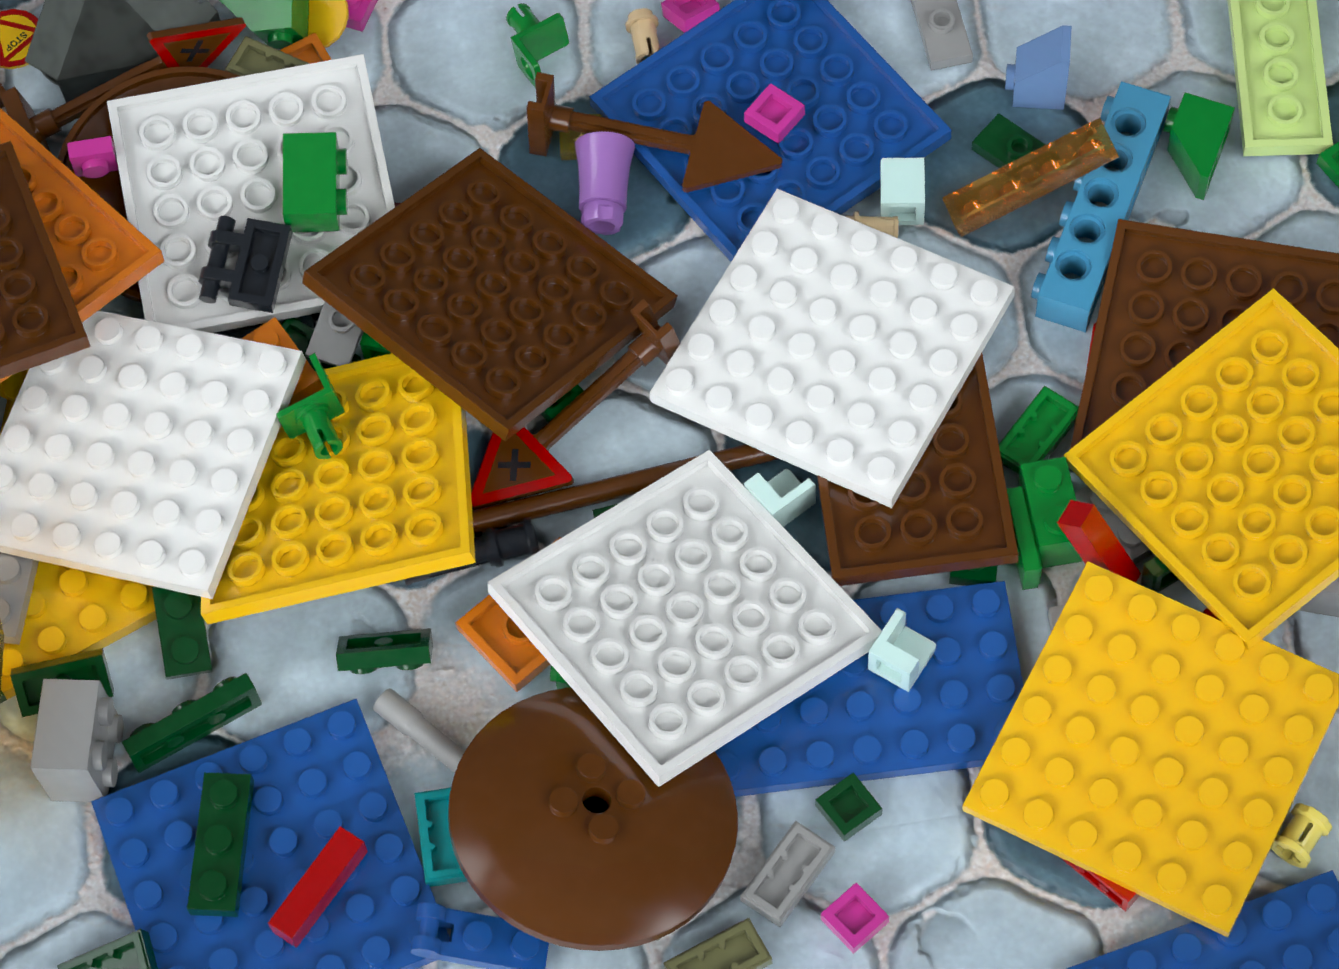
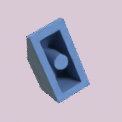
M1062 25L1017 47L1015 64H1007L1005 90H1013L1012 107L1064 110L1070 66L1072 26Z

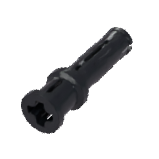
M531 516L524 518L523 523L499 530L492 526L486 528V531H482L483 536L474 538L476 563L404 579L406 585L490 563L492 567L496 566L498 568L504 566V561L537 553L540 551Z

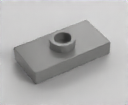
M911 0L930 70L972 63L973 53L957 0Z
M324 302L305 355L309 358V355L315 353L320 362L334 367L351 363L363 330L327 302Z
M795 821L740 895L741 902L778 927H781L835 853V846Z

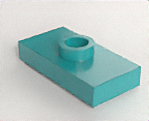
M451 787L414 793L426 885L429 884L430 887L467 882L454 854L449 833L448 809Z

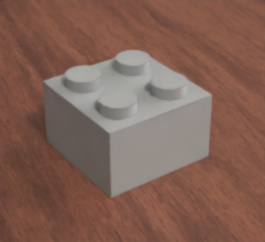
M43 679L30 769L51 801L91 802L108 795L109 787H115L118 765L117 760L113 759L115 743L122 741L124 723L122 715H118L114 708L113 698L108 697L99 680Z

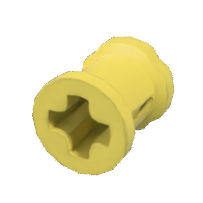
M1297 803L1291 811L1292 819L1282 834L1277 835L1271 849L1287 863L1295 867L1306 868L1311 861L1310 852L1321 836H1328L1332 830V825L1327 817L1315 808Z

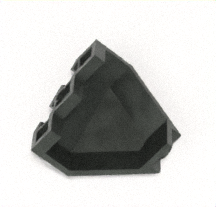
M45 0L25 62L40 70L49 81L58 85L67 103L134 67L158 57L159 55L146 36L149 32L220 21L218 11L208 0H201L200 3L197 0Z

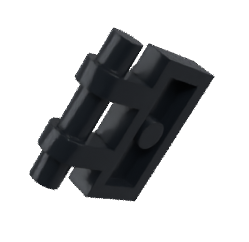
M220 216L216 230H212L210 233L208 247L211 248L207 266L201 268L198 280L202 285L199 300L210 304L216 303L219 289L229 288L228 302L230 306L273 313L293 234L291 226L247 218L244 234L233 232L236 223L235 219L229 216ZM239 252L235 270L225 269L228 253Z

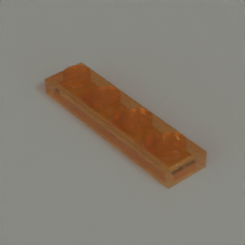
M1098 118L942 198L960 237H963L1119 158V155L1103 122Z

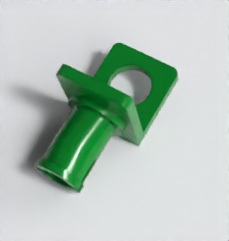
M520 3L517 5L524 14V17L518 13L515 7H512L507 13L506 21L517 33L510 37L517 65L536 89V74L541 72L537 61L567 46L569 38L564 18L560 13H556L540 22L527 4Z
M313 353L309 355V358L324 389L277 412L276 416L290 439L306 432L314 449L315 456L318 459H329L331 456L324 444L326 441L331 446L335 455L343 448V443L338 437L331 419L345 413L327 373L316 354Z

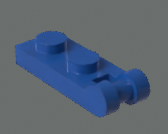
M422 902L417 906L416 920L420 922L418 935L412 938L411 953L413 955L486 969H546L549 943L524 933L506 922L503 918L449 909L441 904ZM439 927L451 929L450 942L441 941L437 938Z

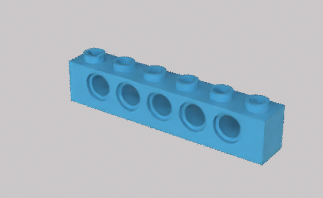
M1122 81L1116 96H1107L1100 117L1101 121H1105L1102 132L1094 130L1087 149V155L1092 156L1088 167L1083 165L1079 167L1073 185V190L1078 191L1074 202L1066 201L1060 217L1059 226L1064 227L1060 238L1053 236L1045 257V262L1050 263L1046 274L1038 273L1033 285L1031 298L1037 299L1035 317L1086 333L1105 284L1118 219L1129 220L1162 134L1168 116L1171 96ZM1121 132H1128L1133 135L1126 136L1122 135ZM1107 167H1116L1120 170L1111 171L1108 170ZM1102 202L1105 203L1107 206L1100 207L1092 203ZM1078 238H1090L1093 242H1082ZM1073 273L1080 278L1069 279L1064 274Z

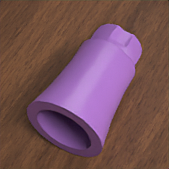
M592 132L580 136L575 141L579 172V210L582 213L581 224L595 234L612 235L620 232L623 224V213L627 209V188L635 143L629 137L619 133Z

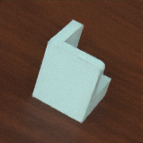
M882 158L880 162V217L898 216L899 225H924V158Z
M788 469L783 470L768 482L757 473L744 483L745 488L783 527L816 503V485L812 480L808 478L801 483Z
M897 608L869 650L868 670L909 692L935 652L936 644L906 627V612Z

